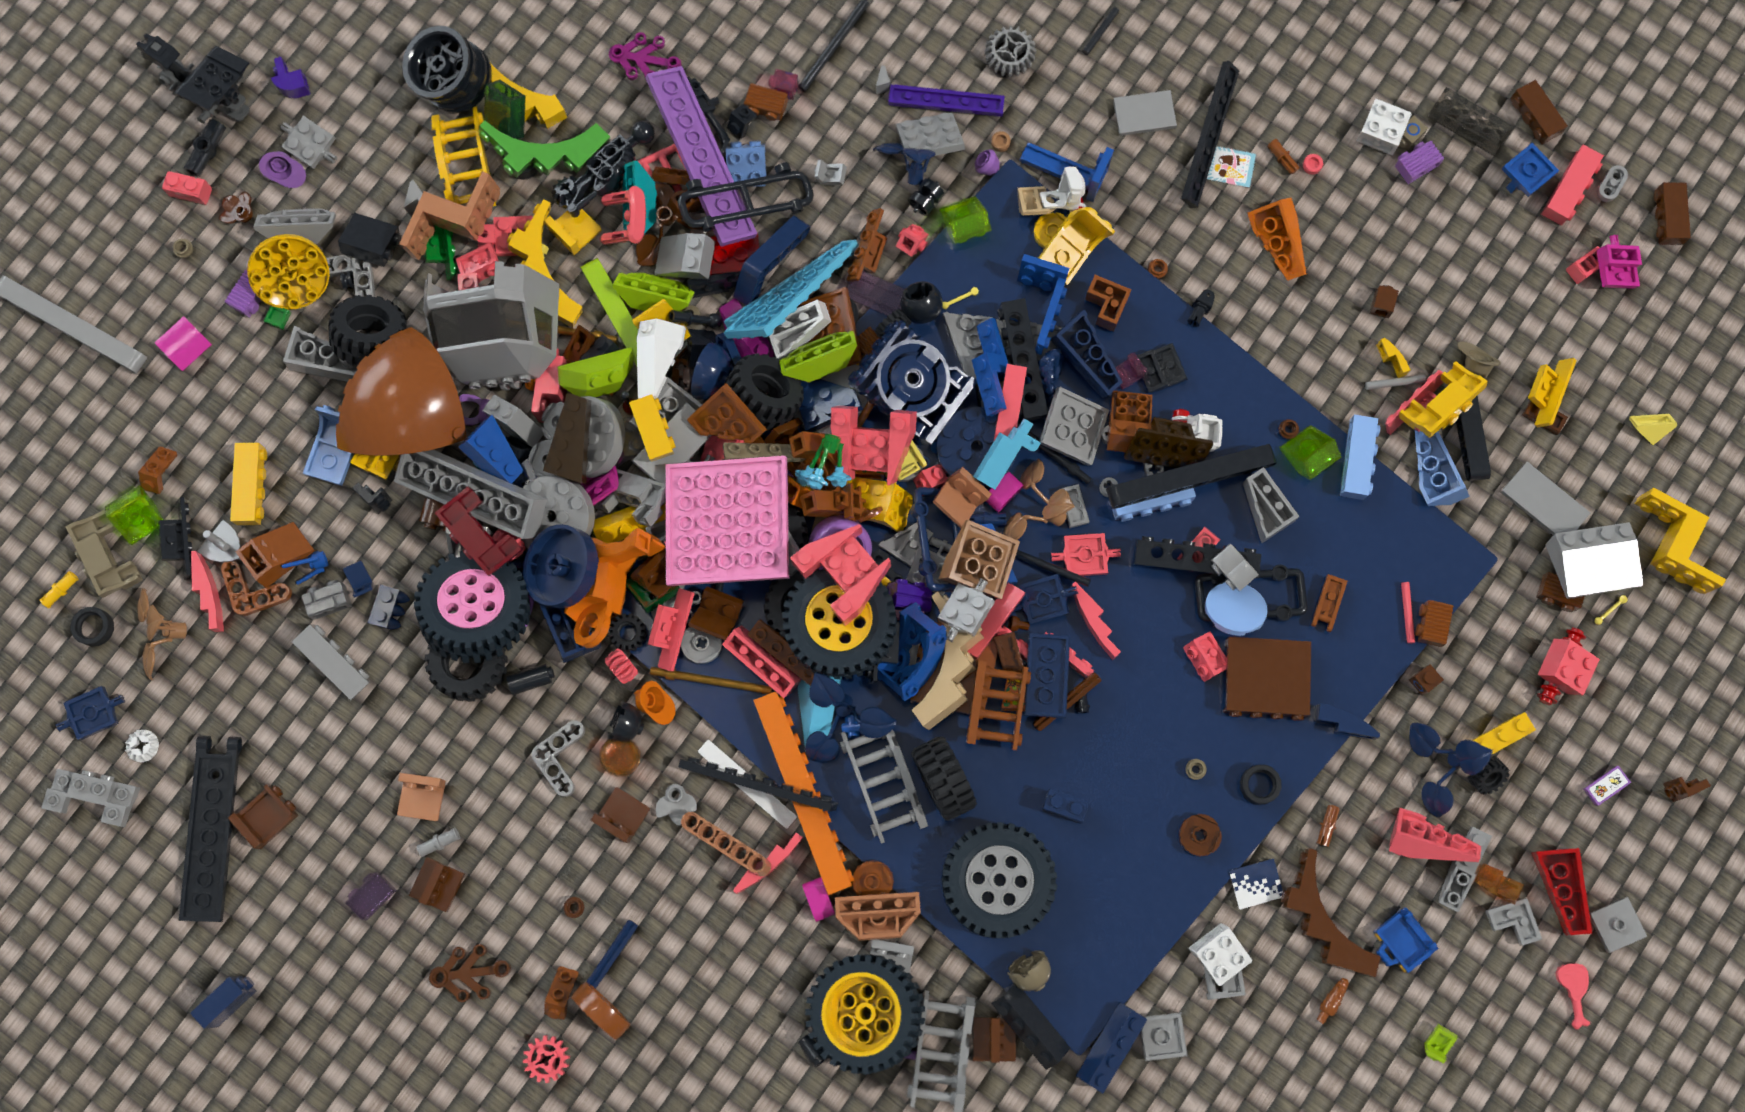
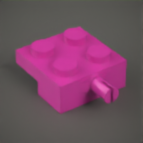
M1618 235L1609 236L1611 245L1607 244L1596 250L1602 287L1631 289L1639 287L1637 267L1642 265L1639 246L1619 245Z

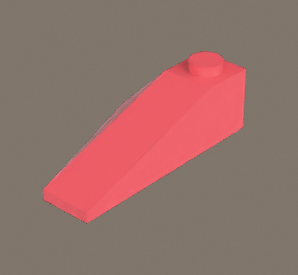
M1399 808L1390 839L1389 852L1408 858L1466 862L1480 861V845L1459 834L1452 835L1446 832L1444 826L1440 824L1435 826L1427 822V817L1419 813Z

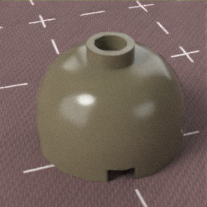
M1041 950L1032 951L1033 956L1028 958L1025 955L1019 957L1008 968L1010 972L1007 973L1011 981L1023 991H1040L1045 987V983L1051 975L1050 963L1045 953Z

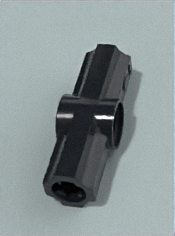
M214 119L209 120L202 135L193 142L194 149L183 168L186 172L195 177L202 175L208 161L216 156V147L226 130L225 125Z

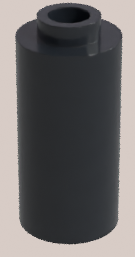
M543 664L509 675L506 678L511 694L516 695L552 683V678H555L551 666L548 667L547 664Z

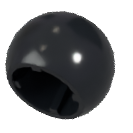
M924 281L907 286L900 298L902 312L911 322L916 324H925L933 321L939 316L943 306L942 295L938 288Z

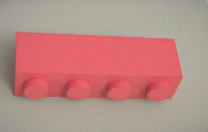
M1583 144L1572 158L1541 215L1561 226L1566 220L1570 221L1576 213L1574 207L1576 204L1579 206L1585 197L1582 193L1585 189L1588 190L1594 181L1591 177L1594 173L1597 174L1603 164L1600 161L1604 155Z
M741 625L735 628L722 645L783 698L791 694L802 679L749 637V631Z

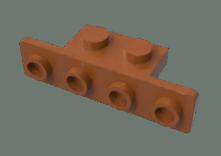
M881 208L872 210L867 216V224L861 233L860 244L854 252L853 263L848 269V282L859 281L863 269L869 273H875L887 241L886 236L877 232L884 210Z

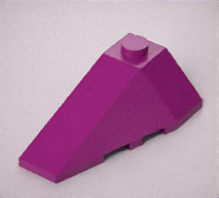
M735 298L719 308L725 330L727 327L724 321L743 308ZM766 337L733 338L741 359L744 356L757 353L760 355L767 354L771 358L776 357L774 349Z

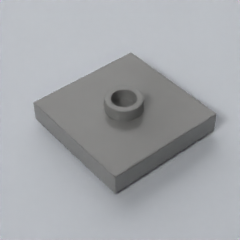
M1624 897L1589 913L1590 919L1607 953L1647 937L1628 897Z
M1181 1012L1145 1017L1148 1020L1140 1032L1144 1061L1188 1056Z

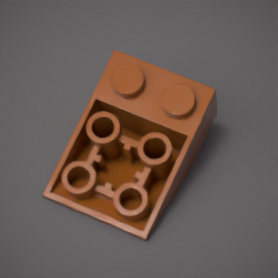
M1115 390L1112 392L1107 450L1126 452L1138 428L1151 430L1152 395Z
M292 522L251 539L235 552L255 580L267 588L295 567L282 568V564L303 560L315 550L296 524Z

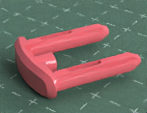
M632 186L629 190L605 194L601 198V203L605 206L630 203V210H626L624 213L625 220L629 222L627 230L604 233L600 237L601 243L609 245L630 241L636 244L643 239L646 223V202L641 188Z

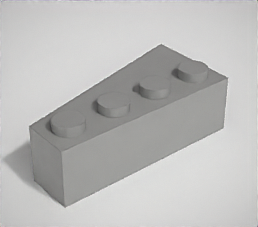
M294 326L283 360L289 370L346 382L349 379L352 380L358 370L356 369L358 365L354 364L352 366L346 363V360L342 361L332 351L329 341H324L316 335L301 330V328Z

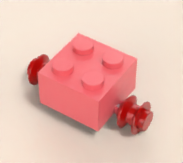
M1567 629L1568 637L1553 639L1537 674L1549 682V684L1541 685L1543 693L1537 694L1540 698L1539 701L1543 704H1557L1554 698L1561 695L1558 689L1566 694L1582 696L1585 694L1600 659L1582 647L1580 640H1585L1586 636L1583 635L1584 632L1580 629Z

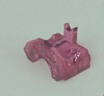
M1135 353L1128 355L1126 361L1115 367L1123 381L1120 386L1122 390L1138 381L1148 371Z

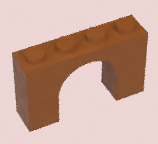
M802 431L790 437L789 441L793 458L813 460L825 434ZM837 450L835 454L828 453L822 469L824 470L825 477L835 472ZM824 451L821 452L816 462L818 465L820 464ZM826 479L828 486H826L825 491L812 490L800 496L804 516L830 517L844 515V511L835 508V493L843 491V487H835L831 484V481Z

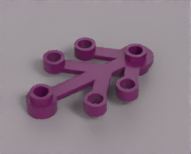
M642 32L637 33L635 39L626 45L617 44L609 50V58L614 63L622 65L629 80H636L638 78V71L635 67H631L627 60L635 61L645 77L648 73L654 72L649 69L646 63L664 66L667 69L682 66L681 60L678 57L673 56L666 59L649 55L665 47V40L662 36H656L653 39V43L636 53L630 51L637 46L645 45L647 42L646 35ZM638 38H644L642 41H638ZM657 41H662L661 44H656ZM635 72V75L630 76L629 73Z

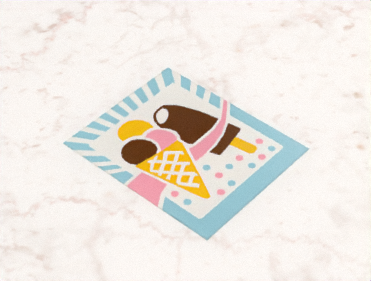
M1217 146L1207 179L1250 188L1256 154Z

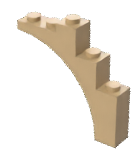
M937 591L931 597L941 613L949 597L946 594L943 596ZM944 623L947 635L951 627ZM981 626L974 637L967 633L958 632L953 642L946 639L945 656L941 671L925 698L912 709L915 716L926 729L930 730L968 700L964 695L967 691L960 681L976 669L973 665L975 660L968 650L984 638L980 633L983 630Z

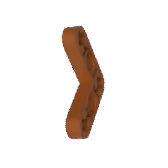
M236 561L224 562L222 564L221 572L232 608L235 613L241 616H248L287 602L292 596L291 588L284 583H277L250 593L241 564ZM231 565L236 567V569L233 570L234 576L240 578H234L233 574L228 572V570H230ZM236 583L242 584V590L239 593L233 592V586ZM281 588L283 590H286V592L283 593V597L279 595L272 597V595L270 594V592L274 595L280 593ZM262 594H265L267 596V602L263 605H259L257 601L258 597ZM242 602L245 603V604H250V603H253V604H254V606H252V605H247V606H245V610H244V611L241 610V609H239V607L242 606V604H241Z

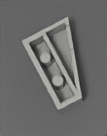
M1264 467L1244 481L1243 487L1261 543H1264L1299 518L1297 512Z

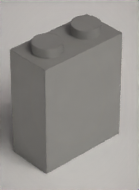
M496 395L492 396L482 410L488 416L493 414L497 424L508 434L531 447L536 445L544 435L542 429L523 411Z

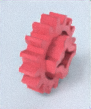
M545 1035L543 1036V1041L539 1037L535 1038L536 1044H528L531 1050L524 1051V1054L528 1056V1059L523 1060V1063H528V1067L524 1070H531L530 1078L538 1076L537 1082H541L545 1078V1082L549 1083L550 1077L556 1081L558 1080L557 1074L564 1075L563 1068L569 1067V1064L565 1063V1060L570 1058L569 1055H565L568 1047H561L563 1044L562 1040L555 1042L556 1036H552L549 1040L548 1036ZM545 1044L555 1047L556 1050H549ZM535 1051H537L538 1054L536 1060L533 1061ZM554 1055L553 1057H551L548 1063L545 1062L539 1064V1062L542 1061V1059H544L545 1056ZM560 1057V1063L557 1068L555 1064L557 1058ZM540 1067L545 1069L546 1073L548 1072V1074L539 1072L537 1068Z

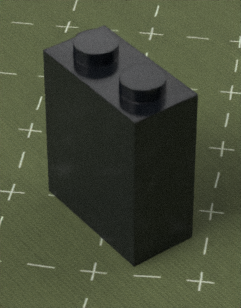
M354 213L339 238L338 244L341 254L385 267L388 260L392 259L396 246L400 245L402 237L398 226Z

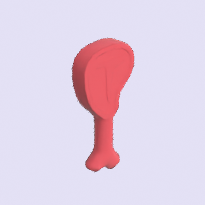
M1569 963L1562 965L1556 970V980L1567 990L1568 996L1572 1000L1574 1020L1571 1026L1578 1030L1581 1026L1590 1025V1022L1583 1016L1581 999L1588 989L1589 975L1586 967L1581 964Z

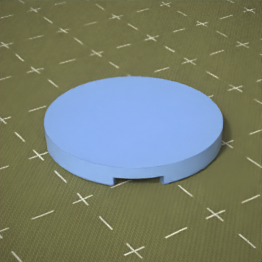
M1226 583L1215 586L1208 593L1205 601V613L1217 629L1227 634L1242 636L1245 633L1259 630L1262 627L1267 616V605L1261 594L1254 588L1246 585L1241 591L1237 589L1233 591Z

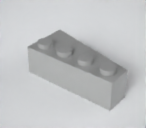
M310 624L292 643L350 700L354 699L370 683L368 680L370 676L362 668L358 669L354 665L355 661L347 653L344 655L339 650L341 647L333 639L330 640L325 635L326 632L319 625Z

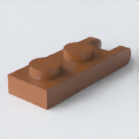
M1330 574L1326 575L1311 626L1315 627L1318 620L1328 623L1326 631L1331 633L1348 582L1347 580Z

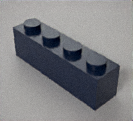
M1120 1002L1076 1076L1104 1094L1148 1019Z

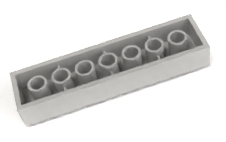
M435 450L401 454L394 482L443 504L452 500L469 486L483 501L471 514L483 522L522 539L537 537L548 500Z

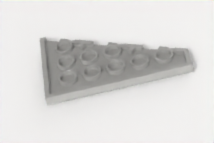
M944 312L943 317L963 372L967 376H973L976 379L971 360L984 354L976 326L993 317ZM996 319L1005 350V347L1008 346L1007 341L1002 338L1001 328H1004L1003 321ZM1009 319V323L1012 326L1019 325V322ZM1030 322L1033 341L1036 347L1042 325ZM1055 325L1054 331L1049 332L1048 337L1052 338L1063 327ZM1013 338L1014 344H1023V340L1021 338ZM1051 340L1048 349H1043L1042 355L1036 354L1038 362L1047 351L1055 348L1058 349ZM1022 356L1017 358L1019 364L1025 365L1027 363L1026 358Z

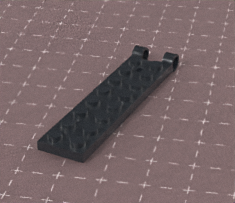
M199 735L197 737L178 921L223 922L232 834V822L228 817L234 813L239 753L242 750L241 737H228L226 754H209L212 747L211 736ZM218 771L219 777L214 779L213 773Z

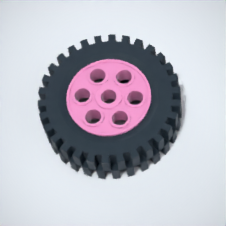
M459 551L460 557L456 558L454 553L449 554V561L445 562L441 558L438 560V568L435 565L429 567L431 575L425 572L422 576L423 582H418V592L415 591V614L423 637H425L428 645H432L434 651L438 652L440 650L443 657L447 658L450 653L453 661H458L459 656H461L463 663H469L470 657L474 658L475 663L481 662V656H485L488 661L492 660V653L496 652L498 657L503 655L502 648L505 647L508 651L512 649L511 641L515 643L520 641L519 633L524 635L526 631L525 625H528L530 621V601L526 583L521 572H517L516 566L513 563L509 565L508 562L491 576H488L473 558L470 560L463 551ZM490 608H493V609H494V610L489 611V612L486 611L487 609H490ZM470 619H476L473 622H468Z

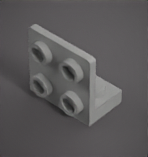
M874 939L872 940L870 955L884 956L885 959H892L896 961V965H902L905 968V973H910L914 946Z

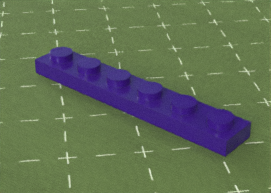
M890 84L888 105L1003 117L1005 96Z

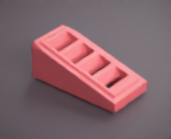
M1599 246L1566 268L1567 273L1576 284L1581 283L1599 270L1598 261L1593 256L1594 254L1598 259L1596 250L1600 248Z

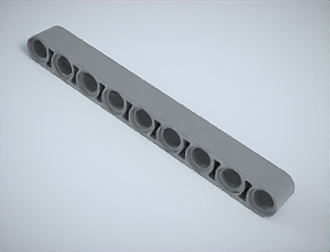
M4 275L0 278L1 298L124 368L137 374L148 357L17 282Z

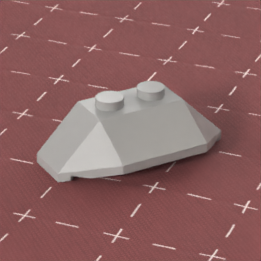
M321 208L280 210L266 215H257L253 227L254 230L267 238L281 234H293L318 244L333 227L336 214Z

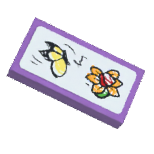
M1615 766L1583 790L1594 805L1599 806L1631 782L1621 768Z

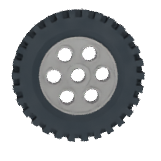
M987 823L965 833L950 850L943 867V895L953 916L968 930L989 938H1010L1026 933L1034 928L1035 925L1044 919L1045 914L1049 912L1050 906L1055 899V891L1057 890L1054 860H1051L1049 850H1046L1043 846L1045 844L1041 840L1039 841L1032 832L1029 833L1025 828L1017 827L1011 823ZM987 855L995 857L996 864L993 867H988L984 863V858ZM1007 857H1014L1016 859L1017 865L1015 868L1011 869L1006 866L1005 861ZM975 873L983 874L984 882L977 885L973 882L972 877ZM1001 874L1005 877V884L1003 886H997L994 883L995 875ZM1017 876H1023L1026 879L1024 888L1016 886L1015 878ZM984 892L992 893L994 900L991 904H985L982 901ZM1007 893L1012 894L1015 898L1014 904L1011 906L1003 902V897Z

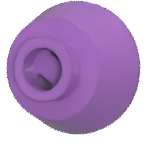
M993 150L981 152L975 160V170L980 174L992 175L999 170L1000 161Z

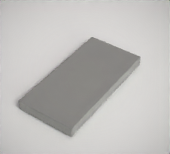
M688 403L668 422L669 429H666L668 437H673L676 446L673 449L674 454L651 462L644 447L632 460L636 466L654 481L666 484V464L687 463L712 436L700 435L687 421L696 411Z
M1528 462L1524 463L1501 490L1504 496L1552 535L1577 530L1591 514Z

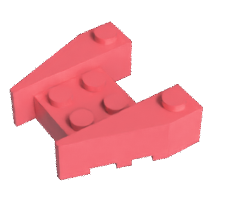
M840 405L832 407L831 432L832 435L840 437V443L844 444L842 449L843 472L852 477V479L855 478V470L888 472L887 485L897 482L905 456L908 454L910 443L916 433L917 411L896 410L890 412V430L857 427L858 407Z
M860 524L806 544L790 557L792 564L805 579L822 566L845 594L830 606L834 614L845 626L862 613L870 597H872L877 586L891 567L889 558L878 566L855 539L863 533Z

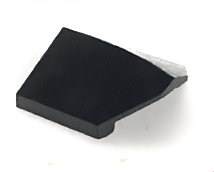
M688 329L691 335L687 338L688 368H695L701 352L708 343H716L717 334L714 331Z

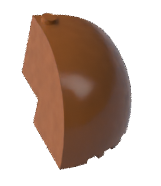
M412 327L389 336L390 339L383 344L376 345L374 347L375 350L368 357L365 356L356 367L358 370L352 380L349 379L345 386L343 402L338 408L340 412L339 423L336 424L337 448L340 450L362 455H401L441 448L467 438L463 410L451 374L432 343L422 333Z

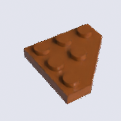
M727 383L687 419L700 435L718 436V438L732 441L734 439L743 440L744 443L750 444L767 430Z

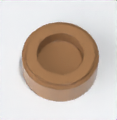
M1003 131L996 132L991 139L992 148L997 152L1006 151L1010 147V136Z

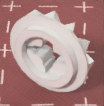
M136 730V732L129 735L128 740L125 742V752L130 759L136 762L151 760L159 748L156 735L149 730ZM140 740L143 743H148L143 746V750L135 749L139 745Z

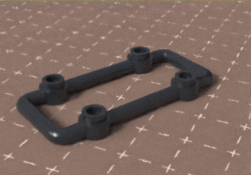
M1281 564L1274 566L1272 570H1260L1259 578H1272L1277 582H1281L1287 577L1296 576L1299 608L1291 609L1290 606L1282 604L1275 610H1267L1266 618H1277V620L1285 622L1291 617L1302 616L1306 613L1305 578L1301 570L1296 568L1287 569L1286 566ZM1204 573L1198 575L1195 579L1197 612L1199 618L1203 621H1211L1205 613L1203 582L1211 581L1215 585L1223 584L1227 580L1223 574Z

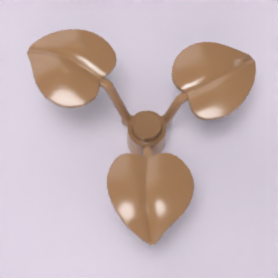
M1036 459L1025 469L1020 482L1024 485L1023 489L1026 490L1032 487L1047 503L1042 511L1044 517L1023 516L1019 512L1014 514L1008 520L1007 525H1005L1003 535L1018 540L1024 534L1027 527V519L1044 523L1049 521L1056 526H1061L1066 520V512L1075 507L1069 493L1064 489L1057 490L1048 500L1036 488L1035 483H1038L1044 474V465L1040 459Z
M142 588L137 604V615L140 622H144L146 618L147 639L152 640L157 629H161L162 635L166 636L165 639L151 642V644L146 643L142 656L143 668L147 677L153 680L151 675L155 663L154 647L164 642H172V639H185L187 626L186 623L163 620L164 617L157 611L155 606H149L147 590Z

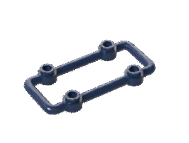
M918 487L914 491L915 504L911 506L910 510L911 515L917 518L923 562L919 564L918 571L922 576H925L926 585L931 591L953 592L956 585L934 583L933 574L937 571V565L930 558L925 516L928 514L929 508L922 501V495L937 496L941 488ZM952 521L955 541L961 528Z

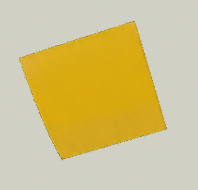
M354 454L350 464L387 480L399 455Z

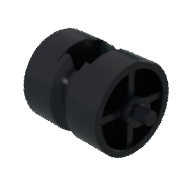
M925 178L918 187L919 191H915L908 199V202L914 208L913 211L915 213L919 212L924 216H928L935 207L934 203L937 204L944 196V191L939 186V182L936 181L935 183L931 179Z

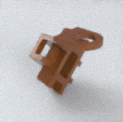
M853 483L844 486L843 491L835 493V508L844 511L845 519L861 523L873 518L883 510L881 506L871 510L864 508L863 504L866 503V499H863L861 496V486L853 489Z

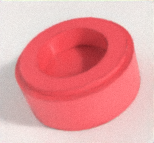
M1317 154L1306 156L1302 164L1304 171L1311 175L1319 173L1323 167L1322 158Z

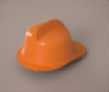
M648 681L641 689L634 692L637 709L642 713L648 714L653 721L666 725L674 719V702L657 682Z

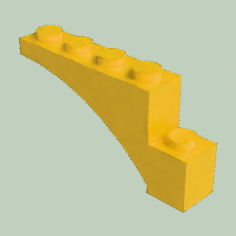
M491 64L492 78L490 88L492 91L496 89L498 92L496 97L500 104L507 106L508 109L505 111L511 121L515 119L517 124L520 125L536 116L539 123H544L547 129L567 118L565 110L555 94L548 96L525 89L510 81Z

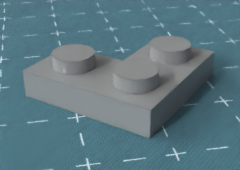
M1527 898L1485 911L1492 931L1513 926L1519 945L1542 940Z

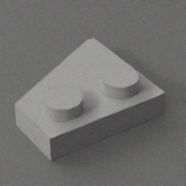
M917 522L909 526L908 529L898 532L890 539L879 544L880 548L909 567L912 566L917 550L921 546ZM926 529L929 542L933 533Z

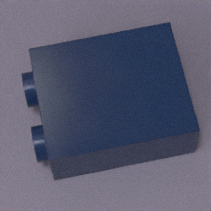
M229 976L190 1014L203 1029L219 1027L257 992L253 987V981L247 976Z

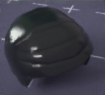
M506 436V440L520 464L529 458L533 447L517 438Z

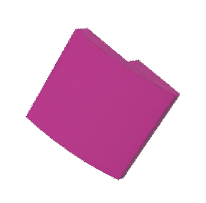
M184 316L154 342L182 371L212 346Z
M616 466L602 476L587 478L586 484L580 483L589 494L593 506L618 489L619 481Z

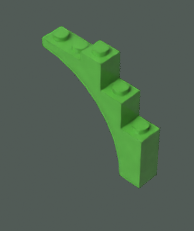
M486 121L479 126L478 131L480 132V137L485 142H490L500 156H505L502 163L503 168L509 175L513 174L516 178L532 162L537 171L540 173L544 172L546 175L562 160L570 171L574 170L578 173L587 164V161L600 151L610 139V136L597 123L586 132L572 139L548 144L529 143L511 138L495 129Z

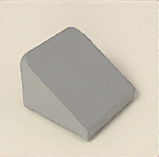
M884 65L881 66L876 94L890 91V79Z

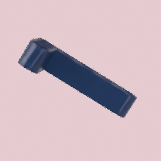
M792 216L745 261L741 268L733 297L745 306L759 298L765 276L804 240L811 226L798 217Z

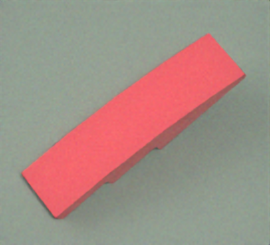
M1011 364L1006 366L1002 393L1007 409L998 413L994 441L999 432L1008 437L1013 427L1017 428L1027 367Z
M191 551L192 591L200 594V610L209 613V629L214 632H224L222 608L213 575L203 555L197 551Z
M1075 581L1071 587L1077 586L1078 594L1073 595L1076 605L1098 644L1114 660L1121 651L1107 638L1112 633V630L1099 618L1104 610Z
M795 833L784 849L776 845L767 857L771 864V870L767 875L773 872L791 855L804 839L802 836ZM759 861L756 864V870L762 868L763 861ZM748 870L733 891L739 894L766 876L760 877Z

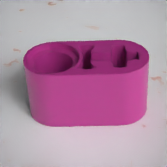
M1008 472L1003 476L995 490L993 488L989 490L991 496L986 502L995 511L1000 512L1020 492L1024 485Z
M821 877L802 884L816 922L835 915Z

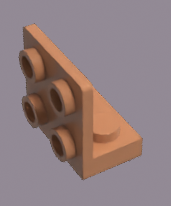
M962 467L948 477L933 503L962 528L964 522L970 519L976 507L988 500L991 493Z
M399 773L398 781L403 782L397 815L438 821L446 780Z

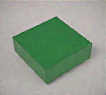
M270 306L264 322L283 330L291 312L284 308Z

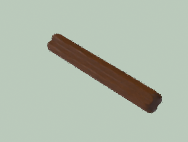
M1093 672L1067 693V709L1101 682V678L1097 673ZM1038 717L1033 722V725L1037 730L1042 731L1056 718Z

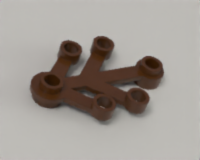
M477 944L458 971H451L456 962L466 956V950L463 947H456L443 967H436L430 972L429 981L436 988L445 987L456 996L459 1002H466L470 998L469 991L460 989L451 981L460 979L477 993L479 999L483 1000L490 997L491 990L486 986H481L472 977L493 974L500 978L506 977L511 972V966L507 961L500 960L494 966L471 969L476 961L487 953L485 945ZM479 946L483 948V953L480 955L477 953ZM458 949L462 950L463 952L461 957L456 956V951ZM501 965L506 966L504 973H501L499 970ZM439 973L443 974L444 976L442 981L437 980V975ZM482 989L487 991L485 997H482L480 994ZM461 992L466 993L464 1000L460 999Z

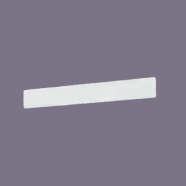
M707 740L698 750V753L706 760L719 764L718 768H735L737 773L744 775L745 771L710 740ZM735 784L786 829L797 818L792 811L773 795Z

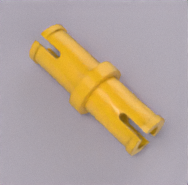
M68 571L40 599L41 603L45 607L51 608L61 596L67 594L66 591L79 578L73 572Z

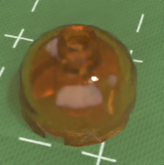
M606 740L601 746L599 760L602 768L608 774L616 777H626L638 768L641 753L638 745L633 740L626 742Z

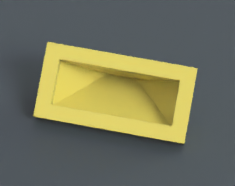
M1670 414L1630 416L1629 418L1634 427L1652 445L1656 444L1677 427L1676 421Z

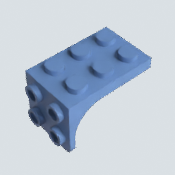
M326 405L322 407L316 406L315 411L319 415V429L303 474L342 486L354 453L337 448L336 424L339 423L340 413L335 412L334 408Z

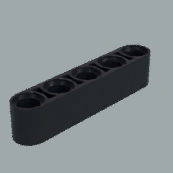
M1476 396L1472 400V407L1467 412H1462L1456 421L1467 481L1490 479L1491 476L1478 396Z

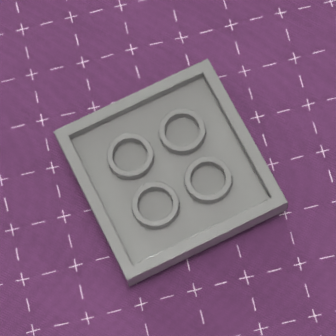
M952 112L941 113L932 117H922L912 121L906 120L896 124L903 149H929L936 152L935 156L965 150L964 141ZM906 155L907 161H913V159Z
M1057 387L1039 442L1043 446L1087 466H1091L1109 410L1062 387Z

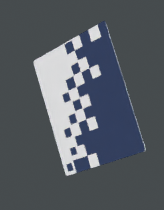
M1274 859L1229 871L1239 909L1276 900L1282 896L1283 890Z

